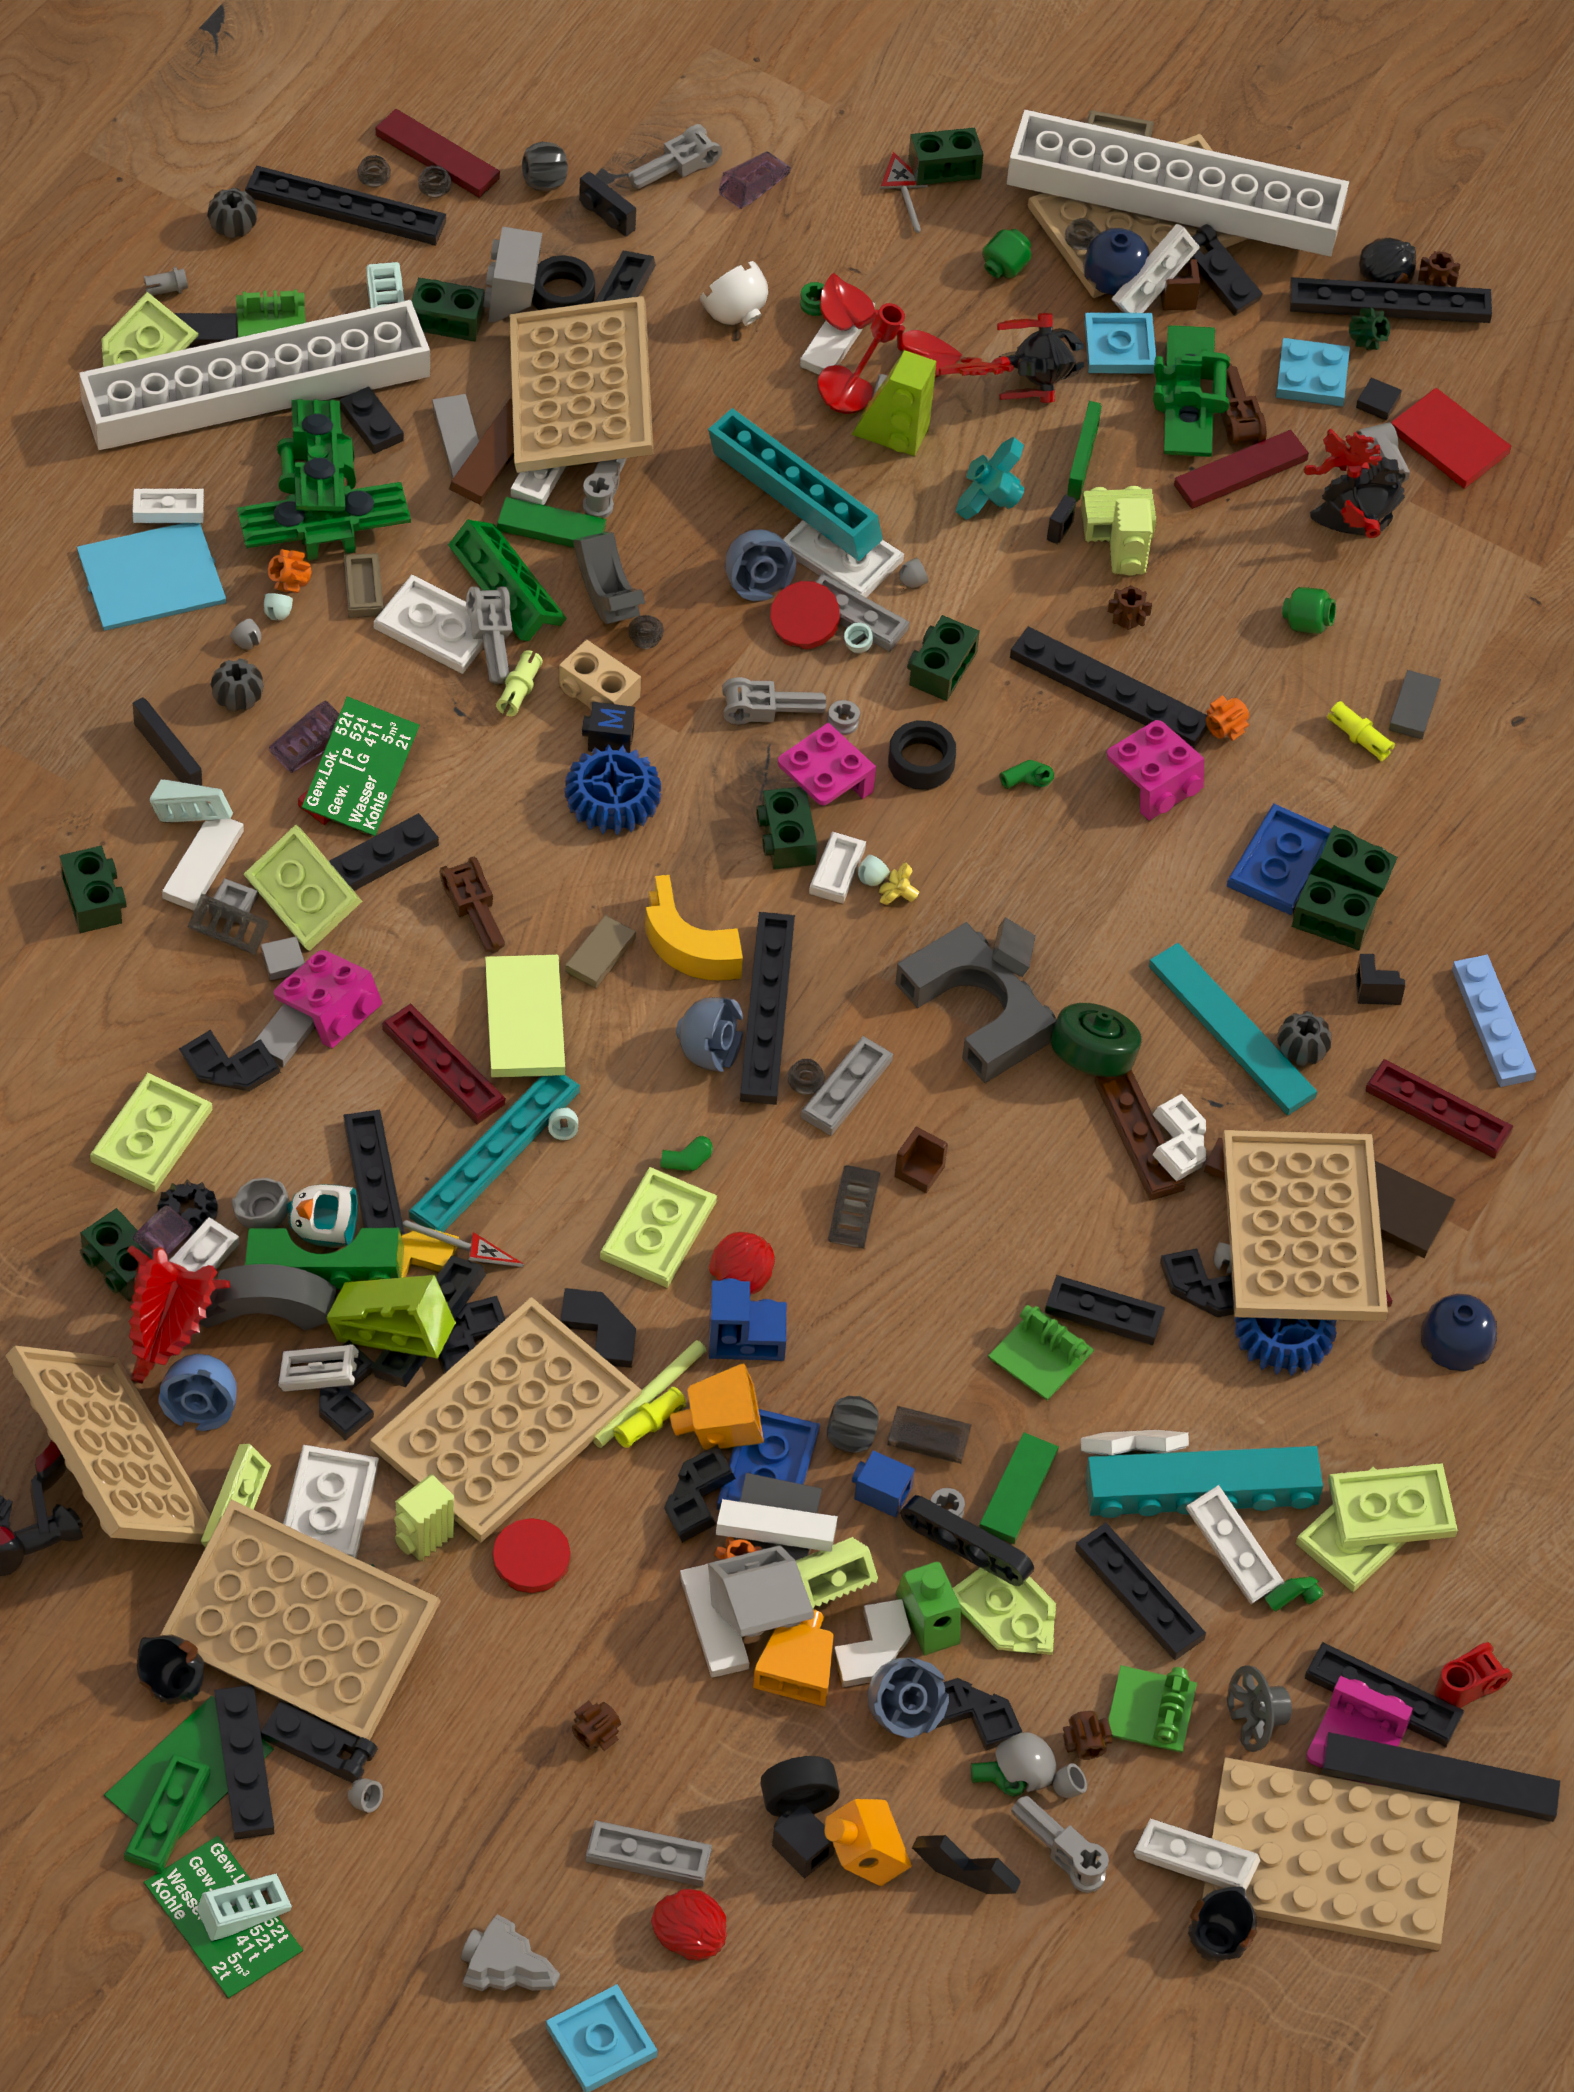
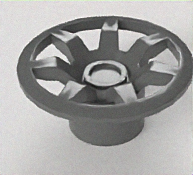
M1245 1665L1235 1671L1229 1683L1227 1706L1229 1712H1231L1234 1708V1697L1244 1702L1242 1708L1230 1713L1232 1720L1247 1719V1722L1241 1728V1738L1239 1739L1246 1750L1251 1752L1261 1751L1269 1743L1274 1726L1286 1725L1289 1722L1292 1713L1291 1699L1288 1691L1283 1686L1269 1687L1264 1675L1254 1666ZM1242 1675V1685L1246 1690L1237 1684ZM1253 1677H1254V1678L1257 1680V1682H1258V1685H1257V1686L1254 1685ZM1252 1733H1253L1254 1738H1255V1740H1256V1742H1257L1256 1744H1251V1743L1249 1742L1250 1739H1251Z

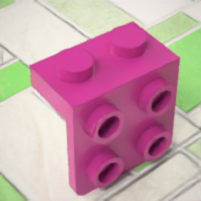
M1160 720L1151 722L1107 750V759L1140 788V813L1149 821L1161 813L1168 812L1174 805L1185 798L1194 796L1204 787V758Z
M829 722L778 757V766L820 805L829 804L850 788L862 799L874 791L876 766Z
M320 950L312 955L273 991L277 1001L311 1016L322 1044L330 1048L335 1047L383 1004L370 971L326 950Z
M1340 1676L1334 1688L1327 1712L1308 1749L1307 1761L1322 1768L1325 1739L1328 1732L1399 1746L1407 1729L1413 1708L1406 1705L1398 1697L1385 1696L1369 1689L1362 1681L1356 1679L1349 1680Z

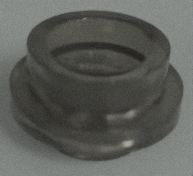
M370 155L361 161L357 169V175L363 184L376 187L388 182L391 176V169L383 157Z
M429 166L419 176L418 187L427 196L440 197L450 191L451 177L443 167Z
M1084 218L1075 219L1065 230V241L1074 249L1087 250L1090 242L1098 235V231L1090 220Z
M650 615L638 616L629 624V637L639 648H653L663 637V624L656 617Z
M801 1059L789 1069L788 1083L797 1093L813 1094L824 1084V1071L812 1059ZM809 1077L811 1080H803L801 1078Z

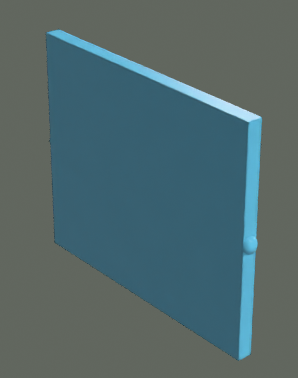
M180 523L77 547L88 582L87 589L92 594L103 631L226 603V597L214 565L215 559L211 556L200 523Z

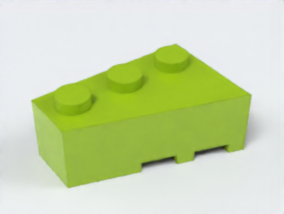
M904 350L871 401L868 402L851 435L892 448L897 452L915 456L930 427L937 361Z
M435 1275L345 1282L326 1317L338 1342L346 1343L350 1340L355 1345L432 1358L439 1357L456 1324Z

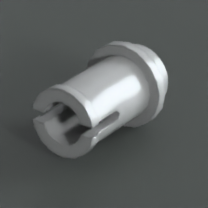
M173 267V271L144 276V284L146 286L159 283L158 286L146 288V292L152 296L178 291V294H181L182 290L188 289L184 269L177 270V267Z

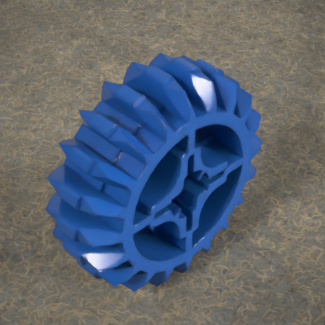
M608 744L605 751L602 752L594 747L591 756L582 753L579 762H573L565 780V798L568 802L570 813H576L575 817L578 823L587 821L589 830L599 826L602 834L607 829H614L618 836L621 828H626L632 833L635 824L644 827L647 817L653 818L656 807H658L661 799V793H659L661 792V781L658 778L656 767L650 766L648 757L639 758L637 749L627 753L624 745L621 746L619 751L612 750Z
M1235 1317L1236 1327L1234 1332L1235 1338L1240 1339V1351H1248L1249 1362L1260 1359L1261 1370L1270 1365L1274 1367L1275 1374L1277 1375L1282 1368H1286L1292 1376L1296 1373L1297 1367L1307 1373L1311 1368V1364L1319 1366L1323 1361V1357L1328 1356L1332 1349V1343L1336 1338L1337 1331H1335L1337 1320L1307 1319L1308 1321H1306L1305 1319ZM1262 1331L1267 1333L1270 1336V1338H1268Z

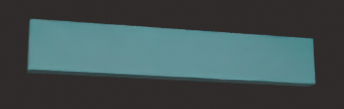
M1179 943L1174 944L1150 959V969L1287 1116L1316 1098L1317 1090Z
M566 1075L541 1076L409 1210V1218L421 1226L444 1232L549 1125L551 1113L557 1108H565L580 1093V1085Z

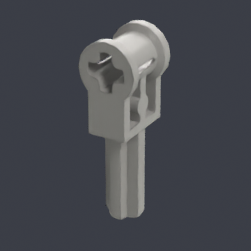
M696 124L686 129L678 137L664 143V155L631 171L628 174V178L635 189H640L675 170L683 178L700 168H708L715 164L722 155V148L718 143L712 142L709 139L706 129L701 124Z
M627 458L600 461L594 473L585 479L583 490L586 497L583 500V510L586 515L606 518L613 512V498L619 487L620 473Z
M470 587L467 592L466 607L470 617L473 639H483L489 681L494 683V685H501L505 683L509 674L504 639H507L513 631L509 592L506 587H498L497 590H479L478 587Z
M736 677L728 679L722 685V692L727 702V706L724 709V719L731 724L774 722L775 712L823 713L826 709L825 694L775 692L774 681H750L746 678Z
M1024 1796L1019 1798L1011 1809L1012 1814L1051 1849L1050 1858L1069 1875L1072 1885L1077 1890L1085 1893L1095 1892L1100 1889L1104 1884L1105 1871L1109 1862L1105 1849L1098 1844L1089 1843L1071 1825L1066 1829L1061 1827L1030 1797Z

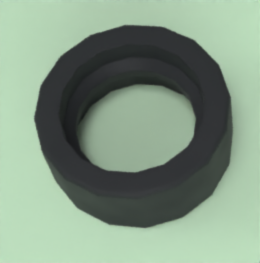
M560 255L547 258L538 264L532 297L533 305L537 310L593 303L595 297V278L592 269L587 263L576 257ZM555 279H569L580 284L583 289L572 296L561 297L547 292L543 286Z
M916 720L902 725L894 732L889 745L888 767L893 777L901 784L913 789L928 790L941 786L950 778L954 771L956 742L952 734L942 725L931 721ZM913 744H928L938 749L943 754V759L931 766H917L904 759L901 751Z
M802 1756L791 1758L768 1768L761 1776L760 1784L766 1810L776 1817H780L787 1811L793 1813L803 1804L813 1814H816L832 1806L839 1799L840 1789L835 1767L829 1759L823 1757Z

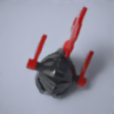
M1039 313L1038 320L1014 319L997 324V330L1039 327V331L1028 336L1017 347V351L1002 354L991 363L982 362L981 358L964 357L961 358V362L964 364L939 368V375L960 373L962 376L987 375L990 372L998 375L1004 371L1012 372L1014 368H1017L1020 376H1026L1031 382L1040 385V389L1007 390L999 394V400L1040 397V402L1052 403L1055 402L1054 384L1060 380L1075 376L1084 367V362L1076 363L1073 354L1060 338H1065L1068 341L1072 351L1083 349L1084 344L1074 333L1067 329L1058 328L1053 330L1052 313Z
M1329 429L1323 442L1326 452L1331 453L1332 456L1327 458L1320 467L1315 465L1305 466L1304 473L1306 475H1322L1334 467H1339L1340 471H1347V474L1331 480V483L1325 487V492L1322 495V499L1325 502L1312 510L1310 517L1318 524L1332 530L1376 538L1381 534V531L1389 526L1393 519L1392 511L1405 498L1403 494L1405 490L1401 487L1402 484L1396 480L1395 474L1399 473L1398 461L1386 457L1381 458L1380 455L1372 456L1380 454V445H1375L1372 449H1366L1369 447L1368 443L1374 444L1373 437L1358 435L1357 432H1354L1352 437L1347 435L1345 437L1346 441L1338 437L1333 429Z

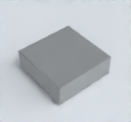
M224 878L209 904V913L242 925L258 898L257 890Z
M297 937L261 944V952L270 981L289 977L305 963Z

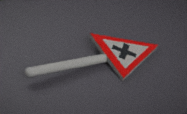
M893 152L880 189L901 188L914 231L920 233L921 228L907 188L928 187V184L916 185L912 169Z
M407 1220L403 1222V1227L469 1251L468 1260L519 1267L524 1265V1263L474 1232L471 1236V1243H467Z

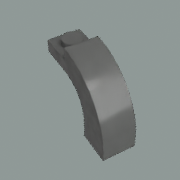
M602 532L573 539L586 590L600 619L604 623L609 624L640 616L638 605L645 604L642 589L632 588L624 574L614 532Z
M251 1264L219 1271L218 1279L229 1280L230 1288L212 1291L210 1295L212 1304L206 1308V1318L201 1319L199 1323L206 1328H210L241 1315L262 1313L285 1318L304 1331L328 1322L326 1317L336 1300V1286L313 1273L282 1265Z

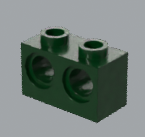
M975 127L910 134L908 160L916 185L981 179L984 154Z
M418 277L411 302L423 332L476 342L485 307H483L485 289Z
M942 615L935 627L932 625L928 627L920 651L914 650L907 664V669L911 671L909 685L948 701L977 654L980 631Z
M801 787L764 790L762 805L756 806L758 826L765 827L766 834L762 835L763 852L765 856H771L773 869L816 865L817 839L807 793Z
M1333 825L1322 841L1308 875L1312 874L1320 878H1328L1337 884L1355 890H1362L1369 895L1379 898L1385 890L1398 857L1380 846L1373 845L1355 836L1348 830Z
M102 845L59 855L61 877L79 933L122 924L121 909L127 907L122 886L115 887L113 881L117 879L113 858L106 859Z
M1310 874L1297 902L1292 927L1360 951L1373 920L1378 898L1369 895L1365 891L1355 890L1337 884L1331 879L1320 878Z
M115 1208L80 1232L82 1244L80 1254L90 1268L97 1267L103 1274L105 1283L113 1293L120 1292L130 1302L133 1300L132 1295L135 1293L133 1285L136 1270H125L137 1268L139 1262L127 1249L132 1245L150 1259H153V1249L155 1248ZM105 1243H114L111 1246H102Z

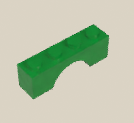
M249 1228L245 1265L273 1264L294 1267L313 1273L336 1286L337 1289H342L345 1282L401 1278L404 1246L399 1228H361L356 1238L345 1248L333 1253L315 1254L299 1248L291 1240L286 1228Z

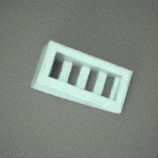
M398 262L369 264L366 266V283L370 309L389 305H378L381 303L404 301L402 277Z
M161 779L150 797V803L159 821L162 822L230 819L233 815L232 809L222 790L217 788Z
M276 1873L202 1893L198 1905V1913L211 1941L287 1913L291 1910L292 1906ZM267 1890L272 1904H266L261 1893L262 1891ZM251 1896L256 1908L251 1909L247 1900L248 1897ZM231 1904H236L239 1910L238 1913L234 1912Z

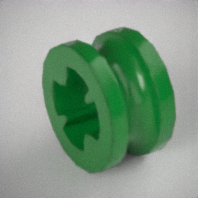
M810 282L801 289L800 307L804 313L812 316L822 315L820 301H814V298L810 300V297H817V300H819L824 284Z

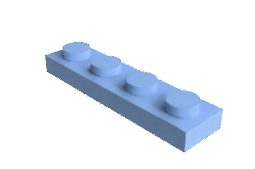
M1488 954L1454 961L1452 972L1499 1087L1534 1080L1536 1070Z

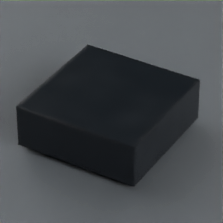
M1371 377L1357 400L1356 408L1387 420L1398 403L1402 390Z
M1064 495L1049 519L1048 541L1055 544L1062 541L1074 522L1076 499Z

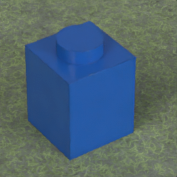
M872 1451L867 1462L860 1461L853 1474L852 1483L856 1484L854 1499L896 1518L913 1487L915 1469L876 1451Z

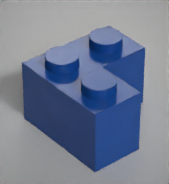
M733 1278L721 1281L712 1280L709 1314V1359L785 1361L787 1302H776L771 1299L750 1301V1281H739Z

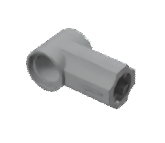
M1388 422L1356 430L1358 435L1373 437L1374 444L1368 443L1369 447L1366 449H1372L1375 445H1380V454L1372 456L1380 455L1381 458L1386 457L1398 461L1399 473L1395 474L1397 481L1402 484L1409 480L1410 471L1398 449V437L1392 423Z

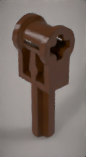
M1230 363L1226 376V397L1229 399V409L1221 413L1229 445L1237 446L1238 442L1252 440L1262 442L1267 437L1265 417L1260 410L1256 396L1246 397L1238 369Z
M473 856L468 858L467 863L451 868L447 866L440 867L439 873L443 888L450 898L458 917L468 914L485 951L497 953L499 949L505 946V941L488 908L493 904V894L484 877L479 861Z

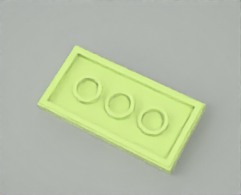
M559 956L485 957L491 1077L565 1075Z

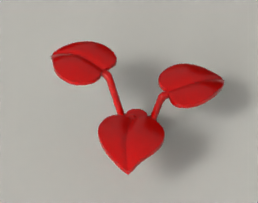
M832 273L827 279L820 296V309L825 320L833 327L844 331L851 329L854 325L858 329H863L871 324V332L874 337L854 373L841 365L828 366L820 373L817 380L818 391L824 403L832 410L843 414L860 412L867 406L873 396V387L866 380L859 378L878 343L891 341L896 335L898 350L903 352L905 350L937 361L935 378L941 376L939 375V368L946 365H954L961 359L962 354L927 332L910 330L904 333L905 327L902 324L905 320V313L898 305L886 303L879 310H875L872 300L857 287L843 281L835 273Z

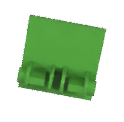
M294 289V291H280V296H277V290H273L272 297H267V291H263V297H260V292L246 293V291H243V295H236L238 338L306 323L304 292L297 293V289Z
M1027 1305L1020 1314V1318L1023 1320L988 1355V1358L1048 1401L1094 1352V1349L1087 1345L1085 1340L1079 1339L1069 1332L1067 1327L1058 1324L1056 1319H1051L1040 1311L1038 1306L1033 1308Z
M1120 1665L1108 1719L1112 1731L1111 1737L1182 1753L1197 1682L1190 1681V1678L1187 1676V1670L1181 1667L1172 1668V1672L1166 1676Z

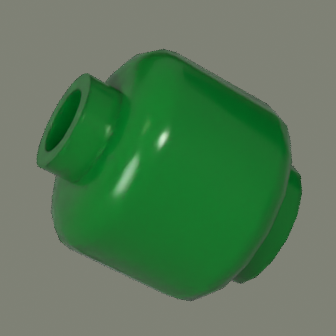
M1002 229L998 231L982 250V256L986 262L984 264L985 270L997 279L1000 276L1007 279L1016 277L1031 260L1032 253L1030 248L1032 245L1030 241L1017 229Z
M1298 587L1292 592L1290 598H1285L1282 615L1284 619H1288L1290 628L1295 632L1322 634L1335 621L1336 602L1335 599L1330 598L1329 593L1324 589Z

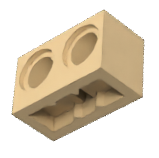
M588 640L584 641L559 665V687L569 697H575L587 705L591 711L593 702L632 706L640 698L641 676Z

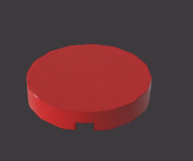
M799 581L786 586L777 594L771 605L770 619L775 634L784 644L793 647L792 645L801 647V649H812L825 644L834 636L838 629L837 626L841 612L835 595L826 586L814 581Z
M534 1518L518 1520L505 1527L495 1539L493 1549L494 1568L500 1579L502 1577L504 1581L509 1583V1587L516 1591L527 1593L547 1591L554 1587L555 1583L561 1578L563 1579L568 1572L571 1558L568 1539L563 1532L546 1520Z

